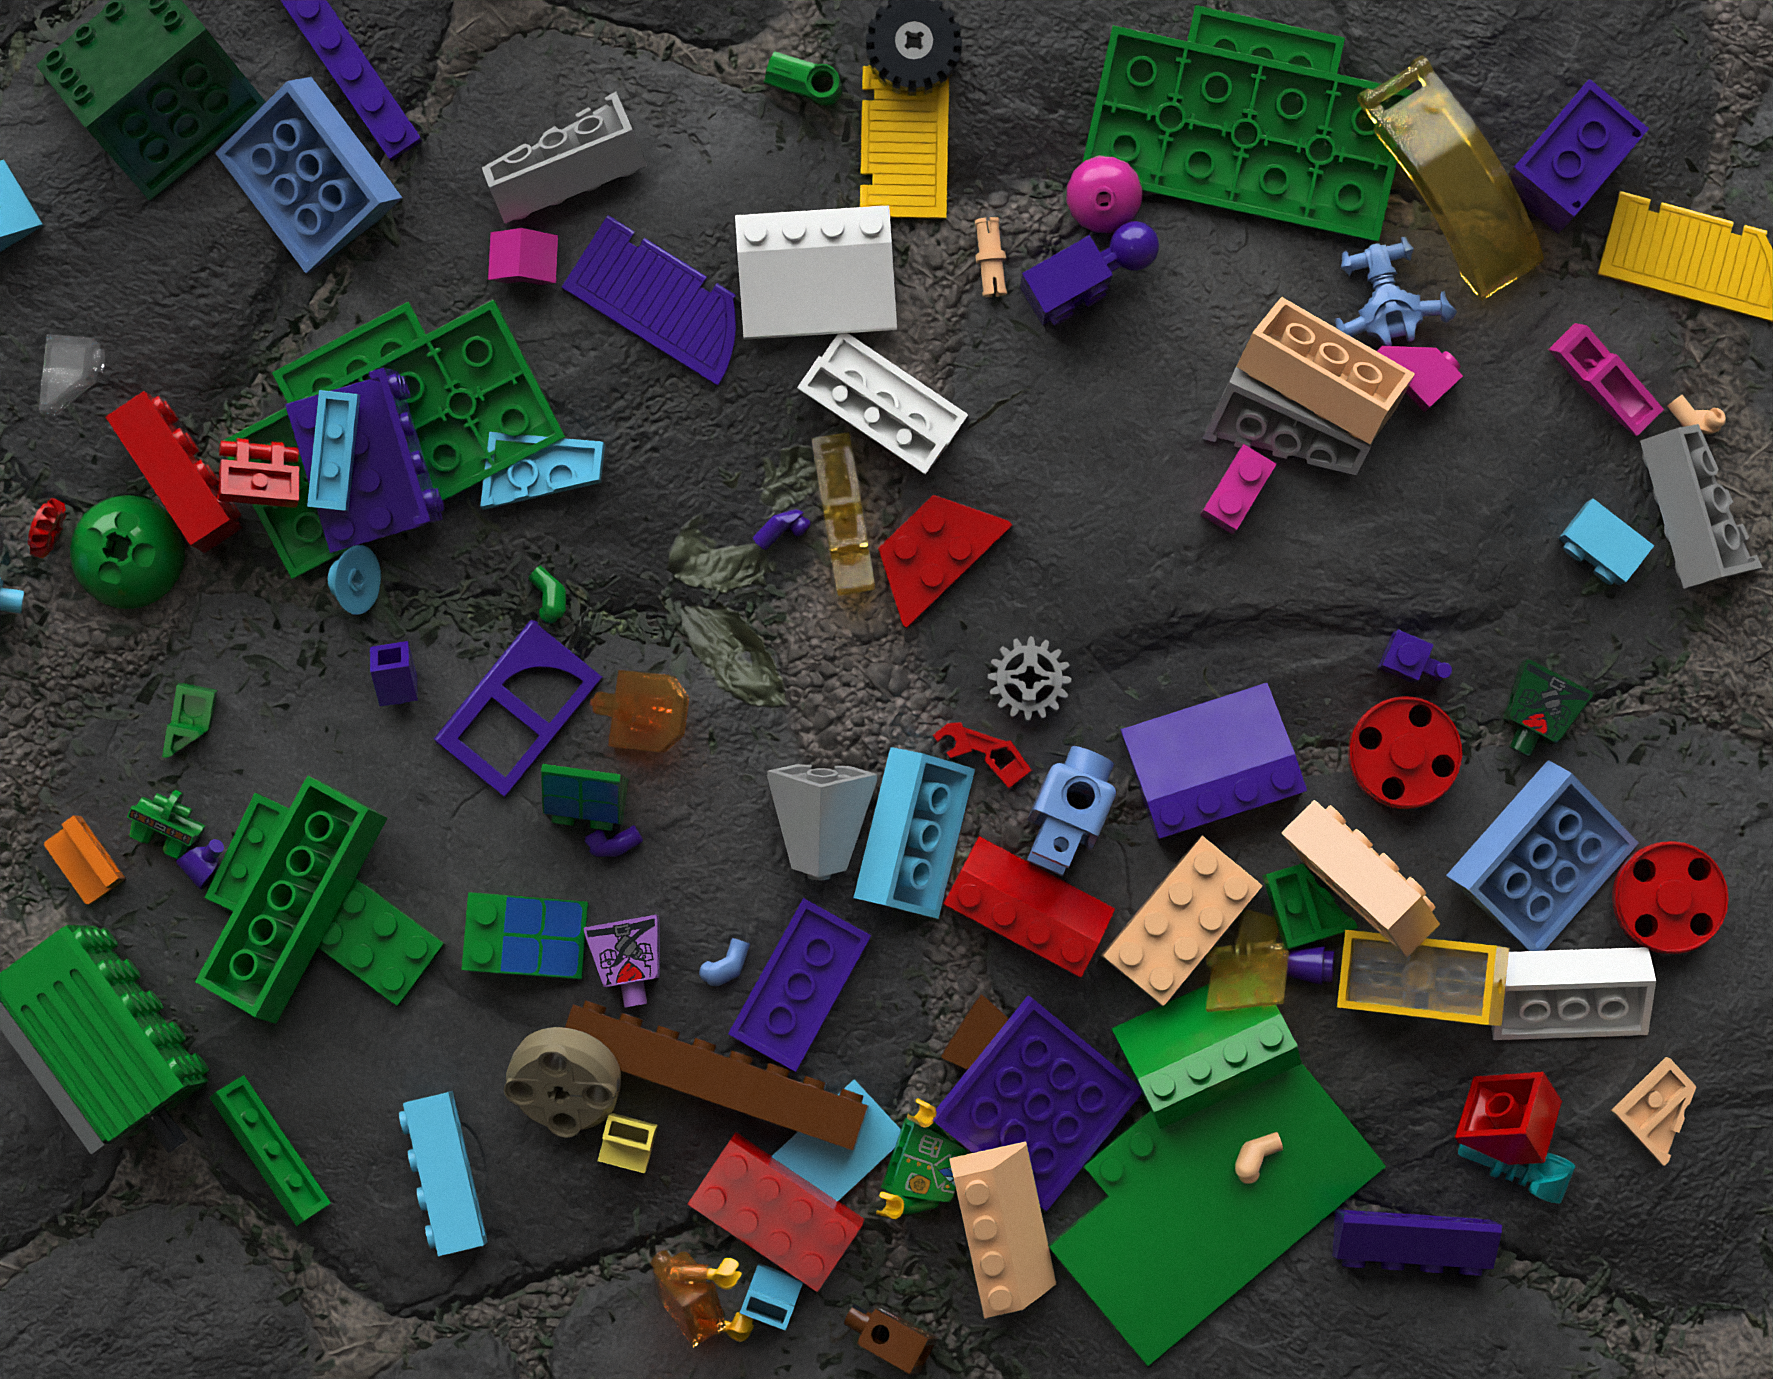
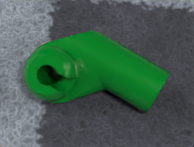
M539 565L528 577V580L543 592V607L539 609L540 618L544 622L552 624L558 618L563 617L566 611V590L558 580Z

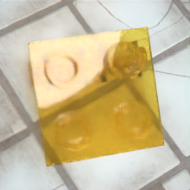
M1270 940L1255 943L1254 946L1250 942L1247 943V955L1244 954L1241 944H1236L1235 954L1232 946L1213 947V950L1206 954L1207 966L1212 967L1206 1011H1230L1240 1008L1284 1004L1289 950H1285L1284 943Z

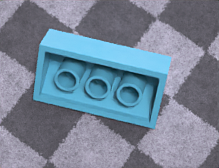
M890 747L853 898L939 919L975 772L974 768L923 753Z

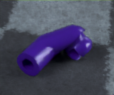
M635 825L608 840L602 830H597L585 838V843L591 849L589 853L594 857H616L644 842Z

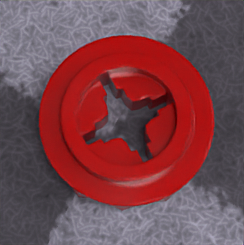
M51 498L37 511L32 521L27 541L32 556L43 559L53 550L56 541L59 540V534L63 529V522L66 518L65 503Z

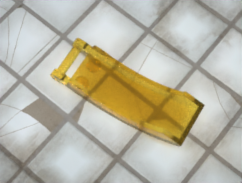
M1420 55L1411 61L1410 67L1373 90L1367 88L1357 95V99L1362 109L1373 121L1376 135L1407 173L1433 213L1454 254L1460 275L1479 299L1483 301L1544 261L1543 252L1523 203L1496 154L1468 113L1434 73L1428 59ZM1417 80L1424 86L1387 110H1384L1380 105L1381 102Z

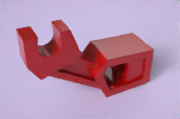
M962 722L947 723L932 735L937 743L944 736H951L955 739V747L946 752L950 759L972 752V750L986 754L984 762L1008 789L1032 771L1011 740L1004 741L965 728ZM1006 748V751L1010 752L1015 759L1000 770L995 764V759L990 758L991 751L997 752L999 749Z

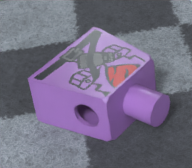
M659 915L584 927V933L603 986L621 985L624 1008L647 1004L643 980L660 978Z

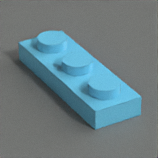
M319 390L308 507L349 511L361 396L359 394Z

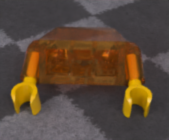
M663 1250L657 1253L651 1260L659 1298L693 1348L715 1334L721 1335L722 1332H727L736 1341H745L754 1328L752 1324L753 1318L737 1312L732 1322L726 1321L723 1316L717 1288L712 1282L714 1281L725 1290L734 1287L742 1275L741 1272L735 1271L739 1265L738 1262L732 1258H724L718 1269H712L710 1264H697L688 1252L682 1251L673 1256L670 1251Z

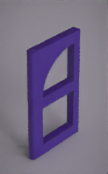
M530 620L439 731L434 740L436 744L442 745L506 797L603 677L541 628L537 621ZM549 667L566 671L581 679L583 683L553 720L548 723L503 686L506 681L527 669ZM492 698L497 700L539 735L506 777L459 740Z

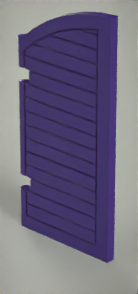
M607 215L561 288L719 386L729 366L735 344L736 314L733 301L736 295L716 283L711 293L702 288L703 283L707 280V276L646 238L641 241L639 247L633 245L629 241L635 231Z

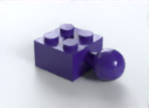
M1127 222L1115 230L1111 237L1110 247L1102 252H1099L1091 236L1088 235L1023 272L1020 288L1042 326L1050 321L1054 326L1070 318L1073 315L1072 311L1084 302L1089 307L1106 297L1107 294L1105 292L1109 290L1113 276L1112 272L1122 267L1126 270L1138 271L1150 266L1159 252L1157 234L1149 225L1143 222Z

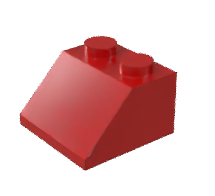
M1544 1072L1474 1076L1455 1139L1462 1145L1508 1165L1544 1163L1562 1100Z

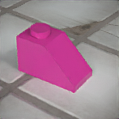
M1381 346L1377 350L1378 353L1415 373L1405 393L1423 412L1428 410L1463 377L1458 371L1461 368L1460 364L1447 351L1441 353L1437 348Z

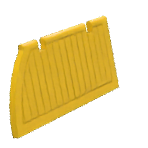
M870 65L863 66L862 90H874V100H862L860 174L873 175L872 185H860V207L889 205L890 218L946 219L949 77L946 79V84L940 89L938 86L932 88V93L924 95V91L916 92V96H908V91L901 90L900 94L893 92L892 86L889 84L884 86L879 82V76L876 73L873 74Z
M1623 191L1619 192L1597 275L1773 322V249L1766 237V230L1744 225L1742 234L1737 235L1731 233L1733 221L1663 202L1660 204L1659 213L1649 211L1651 199Z

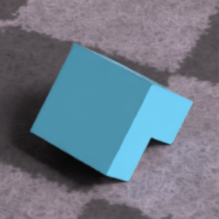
M758 1263L740 1314L786 1331L803 1282L792 1275Z

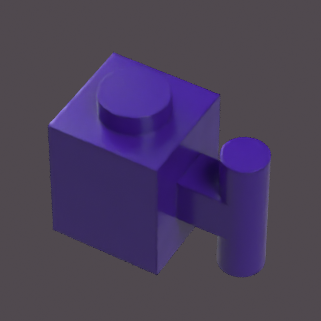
M1399 629L1392 633L1377 667L1411 683L1418 681L1422 673L1430 676L1435 681H1441L1452 673V667L1448 663H1441L1429 657L1434 646L1433 644Z

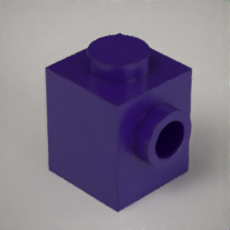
M403 641L370 647V673L379 706L418 701L417 673L409 642Z

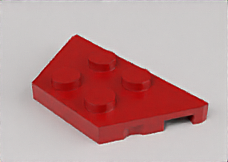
M932 495L878 548L902 625L907 629L1012 527V524L1003 518Z

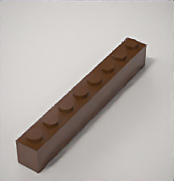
M586 1000L583 1007L572 1005L565 1028L582 1031L601 1041L615 1056L620 1071L835 1145L855 1150L869 1109V1105L862 1103L863 1095L843 1088L840 1095L825 1091L827 1083L805 1076L803 1083L788 1078L790 1073L788 1069L768 1063L766 1070L752 1066L753 1058L732 1050L729 1057L714 1053L717 1046L715 1044L694 1038L692 1045L679 1041L680 1032L659 1025L656 1032L641 1028L642 1019L621 1013L619 1020L606 1016L607 1007Z

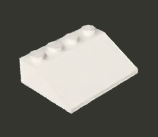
M889 205L735 215L744 340L897 330Z

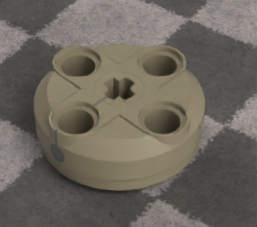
M546 1028L528 1035L513 1053L506 1072L504 1094L510 1102L514 1103L529 1118L547 1126L553 1134L568 1138L577 1135L580 1130L602 1123L612 1113L620 1092L621 1071L613 1053L595 1037L570 1028Z

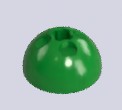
M134 495L114 496L91 507L77 523L70 542L71 565L80 585L97 601L120 609L144 607L162 598L178 580L185 558L182 532L169 512L150 499ZM114 541H115L116 544H115V546H114V552H111V551H112V546H113Z

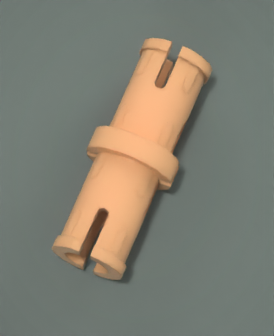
M986 217L976 219L975 225L979 253L976 254V263L981 266L983 297H992L994 286L996 297L1006 295L1007 289L1003 269L1006 252L1001 250L999 218L990 217L988 230Z

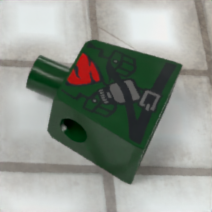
M1530 659L1522 661L1503 718L1505 722L1518 728L1509 748L1530 758L1539 739L1550 745L1556 744L1591 699L1594 692Z

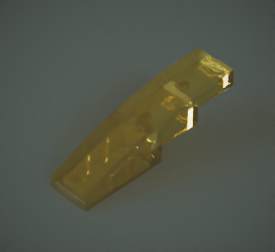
M847 432L811 438L837 595L876 590L850 434Z

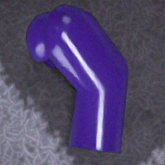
M798 509L776 514L753 536V540L759 547L767 550L783 532L789 529L795 536L803 535L810 528L811 522L803 516L804 512Z

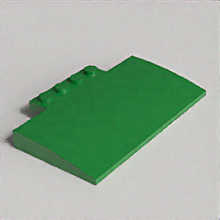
M1195 5L1187 41L1115 25L1112 26L1083 162L1096 156L1115 157L1127 162L1138 174L1142 191L1379 242L1413 90L1337 74L1345 37Z
M495 300L487 302L428 334L423 329L410 302H406L272 372L287 403L317 395L319 390L331 391L371 379L369 372L383 367L398 371L399 375L404 376L411 397L406 400L432 486L435 489H439L442 501L565 438L544 393ZM286 408L222 440L235 442L236 438L249 439V443L270 445L271 441L283 442L286 447L298 448ZM489 432L505 433L514 436V438L520 435L547 437L536 444L496 440L495 451L488 452L487 450ZM300 452L297 463L284 462V465L299 466V502L297 508L252 504L291 579L349 549L346 548L330 553L317 508L307 506L309 482ZM227 457L228 460H234V457ZM487 458L491 467L485 470V463ZM249 459V462L269 464V460Z
M1300 1064L1159 1129L1151 1110L1148 1111L1084 1165L1085 1169L1107 1196L1050 1242L1048 1246L1145 1364L1149 1366L1376 1176L1386 1165L1307 1068ZM1278 1132L1283 1151L1264 1157L1259 1170L1260 1176L1256 1182L1250 1184L1241 1182L1235 1172V1162L1242 1145L1247 1141Z

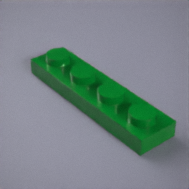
M244 1075L209 1097L296 1226L331 1204Z

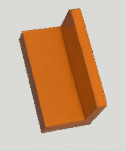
M73 815L61 824L63 826L62 830L44 842V846L84 903L90 905L126 878L83 817Z

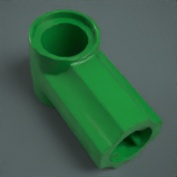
M775 51L769 60L764 80L765 85L813 99L817 104L825 106L834 104L839 100L843 88L839 75L832 66L828 64L817 65ZM829 77L834 80V84L828 92L820 93L814 90V85L819 78Z

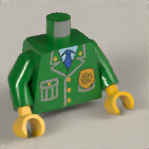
M919 1098L915 1100L920 1105L918 1113L915 1116L908 1114L907 1118L905 1117L881 1188L889 1193L880 1192L879 1194L880 1198L886 1199V1206L882 1211L877 1210L876 1214L891 1219H897L901 1215H912L935 1209L940 1201L950 1202L956 1187L949 1158L968 1154V1150L961 1147L959 1141L933 1121L937 1114L936 1108Z

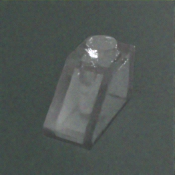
M47 334L39 411L47 416H56L97 382V374L103 371L105 364V351L100 349L101 344L87 337Z

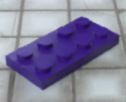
M803 898L728 1035L796 1072L871 935Z

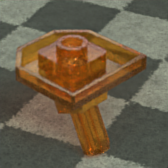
M618 670L615 694L600 691L596 692L594 699L590 700V706L593 707L594 714L612 717L608 742L610 747L665 753L684 737L689 696L675 676Z

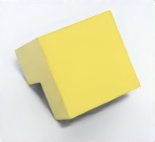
M611 1113L608 1115L598 1161L646 1173L658 1125Z

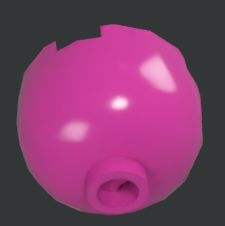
M1096 156L1085 160L1073 171L1067 184L1066 202L1071 215L1082 227L1097 233H1111L1122 224L1131 222L1136 217L1142 202V186L1138 174L1127 162L1115 157Z

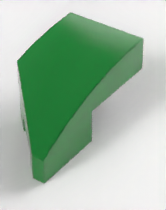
M179 683L176 686L171 723L167 725L162 757L169 758L211 728L218 690Z

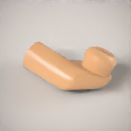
M1683 394L1667 405L1683 427L1699 424L1703 434L1718 432L1726 421L1724 412L1719 408L1694 410Z

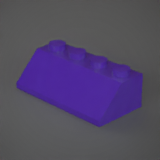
M1335 1209L1332 1256L1336 1259H1342V1266L1365 1268L1366 1261L1381 1262L1382 1269L1404 1270L1406 1263L1420 1264V1271L1443 1273L1444 1266L1459 1267V1274L1482 1275L1483 1269H1494L1502 1234V1225L1491 1219Z

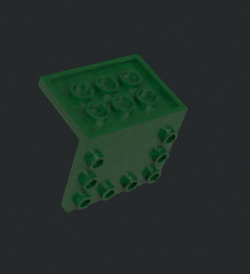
M111 0L100 13L89 22L80 25L72 36L57 48L50 50L36 64L37 68L84 127L149 201L252 117L266 103L182 0Z

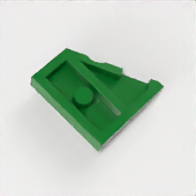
M1303 864L1262 875L1284 949H1290L1345 932V930L1358 928L1352 917H1347L1335 904V899L1330 893L1315 882V877Z

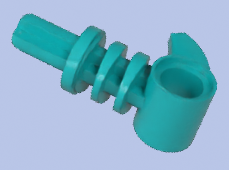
M1460 1144L1458 1148V1154L1461 1157L1491 1167L1489 1175L1497 1178L1501 1172L1507 1173L1506 1180L1512 1182L1514 1176L1520 1178L1518 1184L1524 1187L1527 1181L1531 1182L1528 1188L1529 1192L1551 1203L1562 1202L1575 1169V1165L1572 1162L1552 1153H1547L1544 1163L1508 1165L1465 1145Z

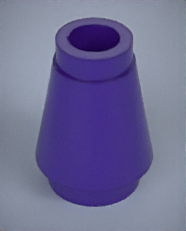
M1325 947L1290 950L1287 952L1280 951L1278 974L1323 985V982H1333L1335 951H1325Z

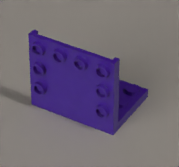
M383 367L370 371L371 379L331 390L333 392L359 394L361 396L349 511L317 508L330 553L443 520L441 511H444L443 501L439 489H435L432 486L406 400L411 398L405 377L399 375L398 371ZM319 394L285 404L309 484Z

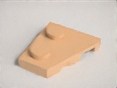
M1665 1057L1611 1111L1660 1164L1665 1166L1670 1160L1671 1155L1668 1152L1676 1132L1680 1133L1685 1119L1684 1111L1691 1103L1696 1086L1670 1058Z

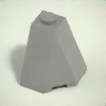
M800 764L768 770L767 779L791 868L806 873L807 877L812 880H827L831 878V874L846 871L877 783V774L852 766H835L834 770L825 768L811 769L812 765Z

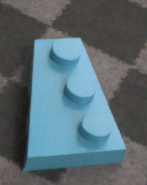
M489 432L487 450L488 452L495 451L496 440L536 444L547 437L520 435L514 438V436L505 433ZM562 438L496 474L483 479L480 507L482 510L601 483L605 452L604 442ZM487 458L485 463V470L491 467Z

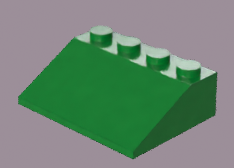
M1252 964L1176 998L1164 1006H1159L1111 1028L1159 1129L1302 1064L1298 1046L1282 1014Z

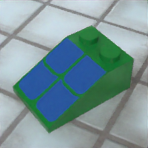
M542 764L543 814L552 815L551 823L574 826L575 819L590 821L589 828L612 831L613 824H623L629 779L621 774Z
M468 892L461 970L582 979L585 948L584 927L587 924L588 902Z

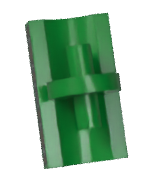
M177 789L172 792L169 798L159 793L155 795L153 801L142 797L136 806L130 807L127 818L132 820L130 838L141 843H149L156 831L167 836L162 850L165 854L176 859L186 854L190 846L202 836L206 825L189 818L192 809L181 804L184 794Z

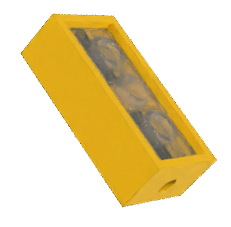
M1345 930L1337 1007L1501 1026L1509 948L1426 938L1406 957L1380 933Z

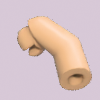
M1278 1132L1247 1141L1242 1145L1235 1162V1172L1241 1182L1246 1184L1256 1182L1260 1176L1259 1170L1264 1157L1283 1151Z

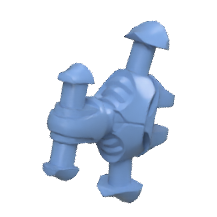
M1401 237V243L1390 246L1380 245L1379 243L1372 244L1363 253L1348 256L1347 251L1342 253L1341 269L1350 276L1352 271L1368 267L1367 281L1371 282L1373 289H1375L1372 292V298L1368 300L1364 308L1358 311L1360 317L1343 324L1340 318L1335 319L1336 328L1345 334L1354 337L1366 331L1369 336L1377 338L1384 346H1392L1391 338L1406 335L1408 342L1415 339V329L1423 321V316L1441 315V320L1447 323L1454 318L1457 311L1450 305L1445 291L1441 292L1440 300L1421 301L1420 295L1407 293L1405 290H1401L1399 286H1395L1394 278L1397 272L1391 266L1390 261L1402 258L1411 261L1414 248L1410 245L1407 237Z

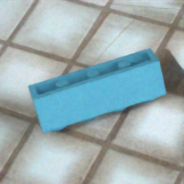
M453 1091L403 1103L404 1111L399 1112V1119L404 1135L410 1133L413 1149L408 1150V1158L412 1172H419L422 1187L417 1188V1197L421 1210L428 1211L431 1225L425 1226L430 1249L436 1248L438 1256L485 1245L488 1243Z

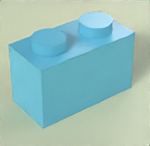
M1593 498L1584 504L1558 538L1565 544L1563 550L1580 562L1584 558L1596 567L1593 571L1594 574L1609 585H1612L1614 582L1618 585L1627 582L1654 547L1652 543Z

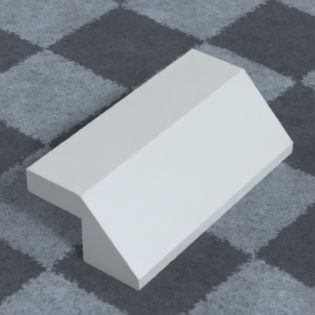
M848 333L837 334L822 357L818 356L797 387V389L925 475L950 444L968 417L967 413Z

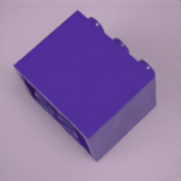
M1588 79L1513 167L1500 186L1559 234L1649 128L1592 80Z

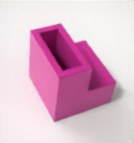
M524 228L491 232L488 280L506 284L514 282H527L537 285L556 283L558 235Z

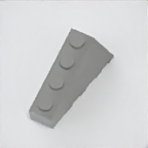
M617 92L605 97L606 105L594 112L588 107L575 114L577 121L561 130L554 126L545 131L536 145L531 147L528 144H523L482 167L489 189L504 223L523 219L534 211L549 205H558L571 196L584 191L595 190L601 184L618 177L632 175L638 169L647 166Z
M1237 367L1233 371L1202 438L1216 442L1217 438L1235 442L1234 446L1239 448L1245 444L1249 448L1254 446L1273 451L1272 456L1285 459L1288 456L1305 458L1307 464L1357 475L1372 446V443L1368 444L1361 439L1351 436L1346 430L1318 417L1310 409L1294 400L1287 399L1279 391L1251 378L1246 372Z
M1699 424L1679 427L1641 440L1643 462L1649 470L1654 487V499L1660 507L1665 524L1664 533L1670 542L1675 558V570L1681 579L1683 589L1762 568L1758 556L1750 557L1744 541L1749 536L1744 525H1736L1729 510V505L1733 503L1728 489H1725L1716 481L1714 475L1717 474L1719 469Z

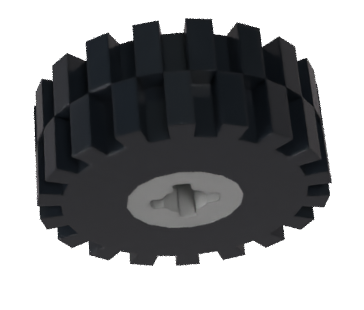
M888 0V5L885 8L881 5L876 11L874 20L871 18L868 25V34H866L867 59H869L873 74L876 73L879 76V82L884 86L887 84L892 86L893 92L900 94V91L903 90L908 91V96H916V92L924 91V95L932 93V88L936 86L939 89L946 84V79L949 76L952 77L956 72L962 50L961 28L959 22H955V14L951 9L946 10L943 8L942 1Z

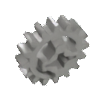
M1029 636L1026 646H1022L1016 638L1013 640L1014 650L1009 651L1002 646L1000 653L1004 657L1003 660L992 659L990 663L998 670L997 673L987 675V680L997 684L989 693L990 695L1000 694L1002 697L997 705L999 709L1007 704L1012 707L1010 711V717L1012 718L1016 716L1018 711H1023L1025 721H1030L1032 712L1037 711L1039 717L1043 719L1046 717V707L1049 706L1054 711L1059 709L1058 703L1055 701L1056 697L1066 699L1068 693L1061 689V687L1071 683L1072 678L1063 676L1062 671L1066 670L1070 665L1068 662L1059 663L1057 661L1062 652L1060 649L1052 653L1047 651L1049 646L1048 640H1045L1038 647L1035 646L1034 637ZM1023 654V663L1016 670H1005L1007 664L1013 658ZM1037 655L1045 658L1051 664L1054 672L1045 671L1037 663ZM1026 669H1033L1034 676L1047 680L1035 682L1032 689H1027L1025 682L1019 681V679H1012L1011 677L1018 678V676L1025 674ZM1004 685L1016 688L1021 694V703L1014 700L1008 694ZM1043 687H1054L1048 698L1035 704L1036 694Z

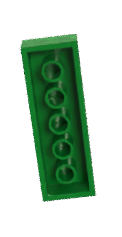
M307 775L195 982L248 1014L276 1024L388 818L332 786Z

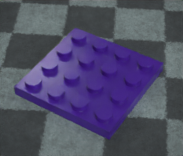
M1028 995L937 1107V1114L933 1121L972 1153L1026 1141L1039 1204L1047 1212L1142 1092L1134 1081Z

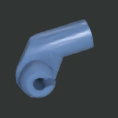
M732 938L726 958L714 963L706 961L701 965L699 970L701 980L707 982L710 986H720L737 978L741 973L750 943Z

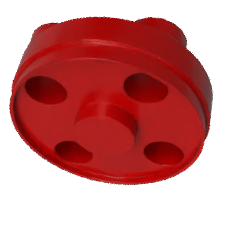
M1402 696L1382 701L1367 710L1350 733L1348 762L1351 773L1362 791L1382 806L1396 809H1413L1430 804L1449 790L1456 780L1461 767L1462 744L1456 726L1442 709L1421 698ZM1414 706L1421 707L1427 712L1428 720L1423 727L1414 726L1409 719V712ZM1365 728L1372 729L1378 736V744L1373 750L1366 749L1360 744L1359 735ZM1437 756L1445 757L1450 763V772L1444 778L1437 776L1432 770V762ZM1387 778L1395 779L1400 784L1401 792L1395 800L1388 799L1382 792V784Z
M1658 842L1639 849L1624 860L1613 885V909L1620 927L1631 941L1656 953L1681 954L1701 947L1719 930L1727 913L1728 888L1724 875L1718 865L1699 848L1682 842ZM1694 859L1700 860L1705 868L1703 877L1698 881L1691 878L1688 872L1689 864ZM1639 860L1645 861L1650 868V875L1644 882L1637 880L1633 873L1634 865ZM1696 914L1702 915L1707 923L1706 930L1699 936L1693 933L1690 927L1691 919ZM1641 915L1649 917L1652 923V930L1645 937L1639 935L1635 928L1636 920Z

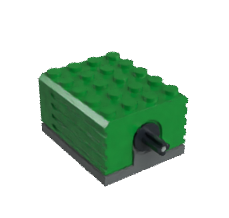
M66 925L0 972V1030L91 1155L124 1146L135 1138L134 1135L140 1134L148 1127H150L170 1154L188 1139L168 1112L209 1082L204 1075L209 1071V1068L199 1054L195 1052L190 1055L182 1045V1042L186 1040V1036L174 1021L168 1024L163 1019L159 1011L164 1007L154 992L151 990L145 992L139 986L136 980L141 975L134 964L128 958L122 961L113 949L118 946V943L109 930L105 927L100 930L97 926Z

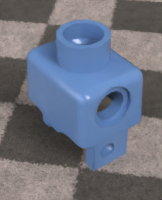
M1071 746L1065 763H1056L1050 768L1027 819L1031 823L1040 826L1027 862L1063 876L1065 869L1069 868L1079 843L1092 850L1116 796L1114 786L1107 783L1114 767V763L1111 760L1088 749ZM1073 792L1079 793L1085 798L1087 809H1075L1067 801L1066 795ZM1054 847H1058L1061 850V852L1055 850Z

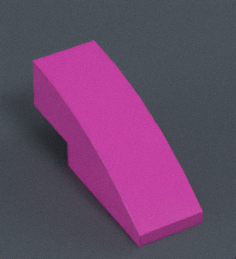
M1574 323L1548 349L1567 372L1634 436H1638L1664 410L1617 354L1610 353L1587 325Z

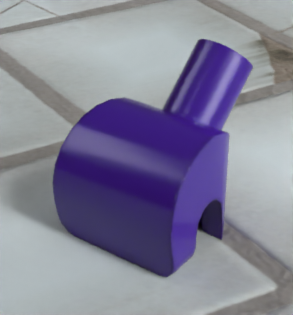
M213 839L206 847H196L188 851L176 861V864L202 890L220 866L218 856L224 850V845L220 840Z

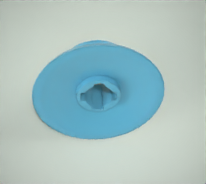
M356 545L346 550L339 560L332 564L328 573V586L342 608L351 614H362L373 606L379 594L381 581L380 565L372 550L363 545Z

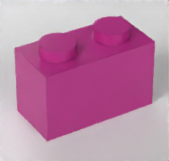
M1243 444L1200 515L1233 535L1275 468L1276 463Z

